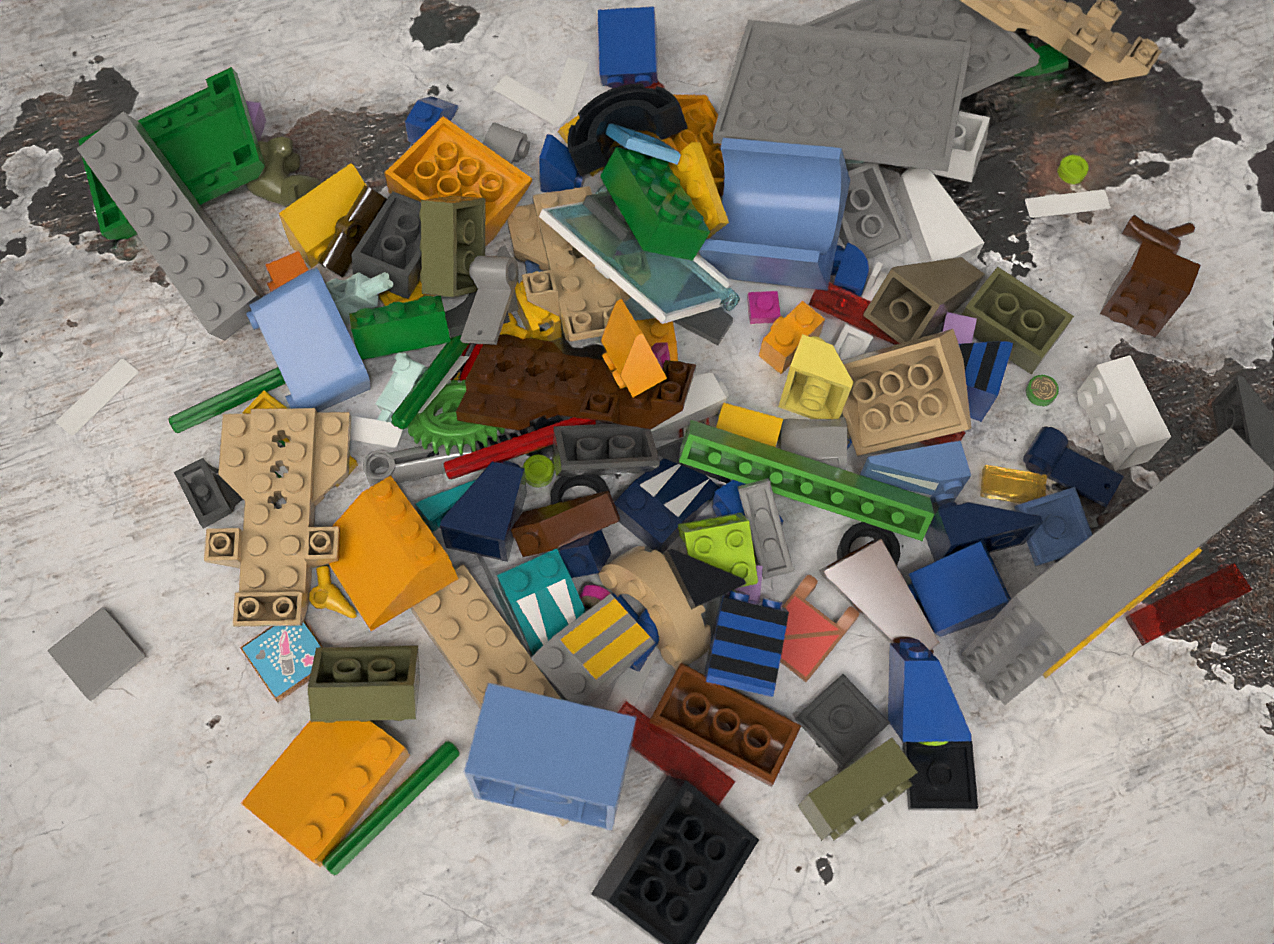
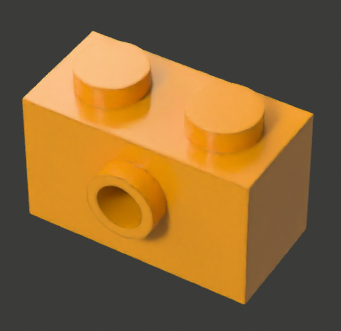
M801 301L785 318L780 316L770 328L771 331L762 340L759 357L782 374L791 365L802 334L809 337H820L825 318L804 301Z

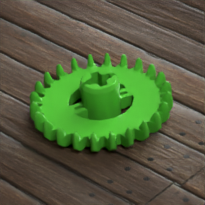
M465 379L461 383H458L457 380H451L450 384H446L422 413L416 414L407 427L409 435L413 436L416 444L421 439L424 450L432 442L433 451L437 454L439 447L445 445V451L448 456L454 445L457 446L461 456L463 455L465 444H468L473 452L476 451L475 441L482 442L486 448L488 446L487 436H491L493 441L496 442L498 439L497 430L500 434H504L505 428L457 421L456 410L466 392ZM442 408L443 413L435 416L437 411Z

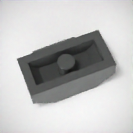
M204 458L174 472L203 529L231 514L233 508L243 500L218 474L219 469L212 467Z

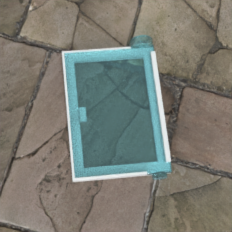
M603 184L595 194L607 193L609 191L605 184ZM583 202L544 208L539 215L543 221L595 265V269L607 279L610 278L662 324L721 306L727 311H731L740 301L739 295L731 289L733 283L698 253L692 261L643 251L637 239L622 241L583 205Z

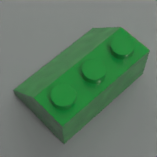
M423 296L414 301L404 303L393 302L384 307L374 309L362 308L357 312L349 313L352 335L361 360L451 342L441 296Z

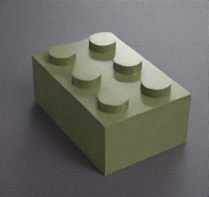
M447 196L421 200L419 217L421 221L420 251L422 270L420 272V281L422 283V294L456 297L478 290L474 280L470 277L469 268L477 256H485L486 198Z
M998 266L967 304L962 313L963 316L977 319L973 336L980 341H1008L1013 343L1009 360L1031 375L1074 317Z
M418 646L316 648L307 687L311 722H368L371 720L403 721L406 719H416L420 683Z
M892 737L807 794L798 807L821 841L828 836H831L834 841L857 824L854 818L858 816L861 822L885 805L882 799L886 798L888 803H890L913 786L910 779L918 772Z

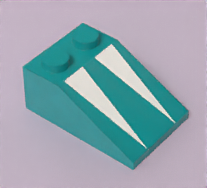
M557 549L497 575L500 591L532 656L558 632L586 612L573 580Z

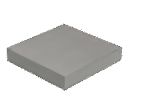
M104 607L100 608L47 650L89 701H92L146 657Z

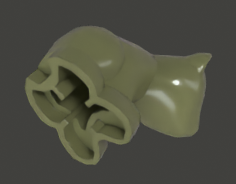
M281 136L268 142L258 141L265 168L257 179L245 185L254 195L288 207L322 182L318 178L308 175L297 174L290 176L291 172H295L299 168L300 156L292 152L293 141Z

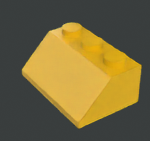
M352 163L278 213L290 246L296 252H300L303 260L311 268L318 264L334 237L337 221L347 215L364 185L367 186ZM356 225L350 230V238L357 232Z

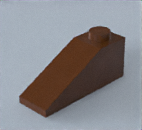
M608 490L524 511L511 528V532L522 556L527 557L552 551L620 521V516Z

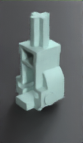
M358 272L343 281L335 278L325 283L345 325L350 323L349 313L357 312L362 308L377 307L379 293L393 287V282L389 280V274L386 272L371 279Z
M397 353L394 358L396 360L392 368L394 373L375 403L381 410L377 420L391 422L392 414L427 370L425 365L411 360L406 353Z

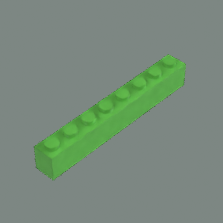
M690 420L680 447V463L744 484L769 478L772 491L775 494L923 541L935 514L929 497L694 420Z

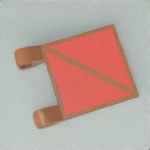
M810 574L803 579L795 592L782 606L787 608L789 615L780 663L805 683L859 616V612L850 606L838 622L835 623L806 601V598L813 592L818 583L817 579Z

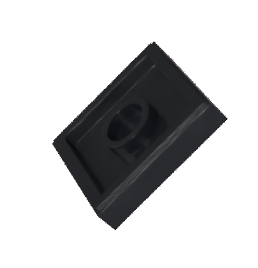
M948 741L941 746H929L919 742H903L904 754L918 772L910 779L913 786L907 789L908 810L976 811L978 809L972 741Z

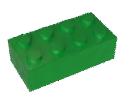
M616 147L600 177L643 251L693 261L710 234V230L703 221V216L691 202V197L682 188L680 180L668 166V161L634 150Z

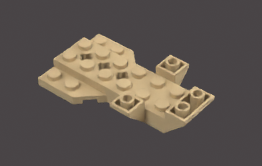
M960 0L1006 31L1015 32L1017 28L1027 29L1026 33L1028 35L1037 36L1106 82L1147 75L1162 52L1158 49L1157 44L1150 39H1143L1139 36L1132 45L1128 43V39L1124 35L1110 31L1122 13L1118 10L1117 5L1110 0H1097L1087 15L1082 13L1078 5L1071 2L1067 3L1064 0Z
M590 186L533 195V204L515 207L507 219L515 258L524 262L528 259L538 264L539 269L543 270L522 275L527 301L559 316L565 339L569 342L603 336L616 301L622 299L625 303L631 297L610 278L607 279L595 269V265L539 217L544 208L584 202L587 195H593ZM597 217L563 223L605 260L611 261L615 257L614 252L620 245L627 243L622 242ZM643 254L613 259V264L621 270V274L637 288H642L649 281V273Z
M315 408L251 409V414H223L218 474L245 501L243 531L240 528L206 529L204 561L240 568L239 592L235 593L234 627L302 626L310 603L309 593L311 592L312 569L338 560L340 528L314 527L315 507L325 498L324 495L337 483L341 484L349 476L351 415L349 412L318 413ZM288 438L290 443L285 442V447L281 448L277 441ZM281 466H285L288 470V473H283V478H279L275 471H280ZM284 498L286 504H281V508L277 509L275 503L279 499Z

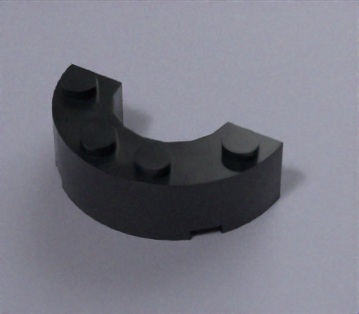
M643 83L627 84L598 95L578 113L580 118L575 126L571 125L569 129L568 149L582 177L607 165L606 156L608 150L615 142V140L605 134L608 124L612 123L634 131H649L656 134L660 140L686 130L688 126L678 100L669 91L659 86H656L655 89L645 88Z

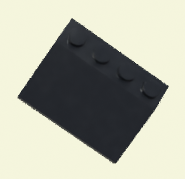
M667 776L591 895L659 944H696L759 839L688 781Z

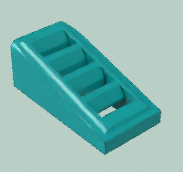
M475 480L415 503L418 514L432 532L440 528L442 518Z

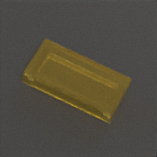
M985 464L982 469L980 497L1019 504L1046 496L1047 475Z

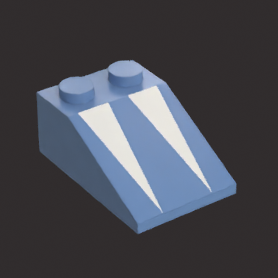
M961 441L869 456L860 475L929 497L931 503H937V505L941 506L956 500L971 477V472Z

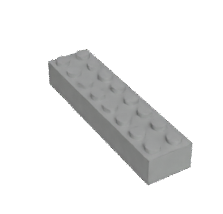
M122 111L80 145L77 150L207 332L225 341L249 322L246 315L247 312L251 311L249 304L265 296V294L141 123Z

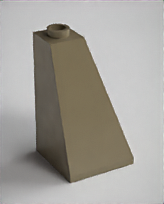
M962 257L893 267L863 316L900 344L928 336L944 321L947 312L953 313L971 297L985 274Z

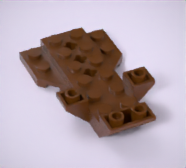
M501 334L496 345L483 344L465 380L466 392L456 410L457 421L519 431L529 427L531 420L541 416L549 419L556 415L653 429L683 411L696 372V364L665 360L662 370L667 379L632 397L627 386L620 389L611 373L613 371H610L605 360L563 354L551 341L536 338L521 339L509 334Z

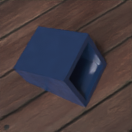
M492 461L442 518L440 529L445 547L508 562L514 541L511 528L521 515L527 494L525 469L510 461H503L502 463Z

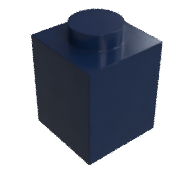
M602 529L568 543L559 550L571 578L600 573L612 554Z

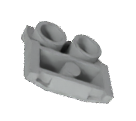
M845 417L839 419H783L781 426V449L846 470Z

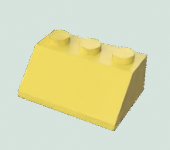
M802 334L790 365L779 408L810 419L840 418L853 381L833 345L826 343L819 337H809Z

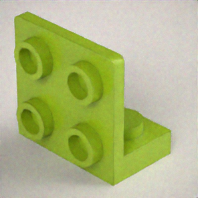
M741 512L678 524L679 535L686 545L688 556L743 578L746 584L741 587L758 583L750 523Z

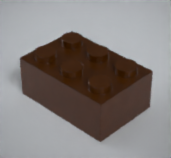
M1142 241L1111 286L1100 314L1114 322L1134 328L1141 334L1156 337L1189 296L1201 265L1146 241Z

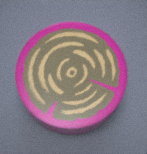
M587 585L583 587L580 599L583 606L590 609L611 593L603 587Z

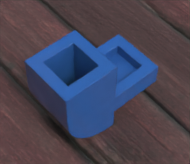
M847 242L844 252L836 249L831 275L836 276L830 296L858 304L868 276L869 264L864 253L851 243Z

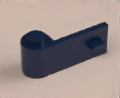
M1048 426L1042 427L1023 456L1026 468L1031 473L1043 475L1068 489L1075 487L1078 494L1107 507L1124 476L1068 449V439L1058 429Z

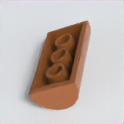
M680 663L649 721L655 726L770 787L773 786L801 728L800 724L727 686L706 682L704 674L683 663Z

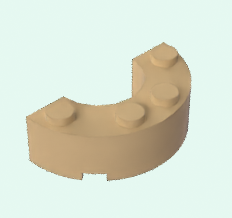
M637 546L604 565L600 573H598L602 584L607 589H611L617 597L621 594L631 595L649 612L650 618L658 630V649L661 651V655L666 663L672 665L677 670L680 663L689 666L707 653L711 642L710 625L704 626L701 616L706 610L703 605L691 610L662 553L657 550L647 552L644 546Z

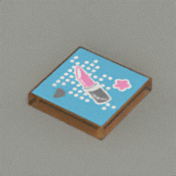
M304 620L302 626H271L240 647L277 703L309 682L316 648H323Z

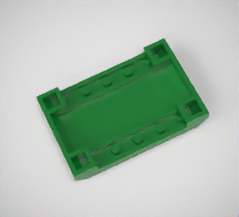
M232 67L207 78V88L137 120L200 205L257 179L265 168L239 77ZM99 130L79 139V146ZM82 157L101 235L108 240L128 239L137 235V232Z

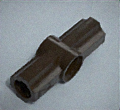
M364 185L347 215L337 221L335 235L318 263L343 277L352 262L351 254L387 201L386 197ZM356 225L357 232L350 238V230Z

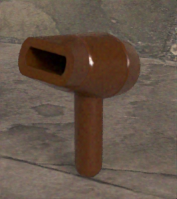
M1134 214L1128 221L1122 234L1135 239L1139 244L1142 241H1146L1177 254L1181 246V240L1178 238L1193 233L1195 225L1189 222L1164 230L1145 223V221Z

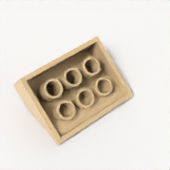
M954 329L842 360L853 381L842 414L846 419L847 428L857 456L972 428L964 361Z

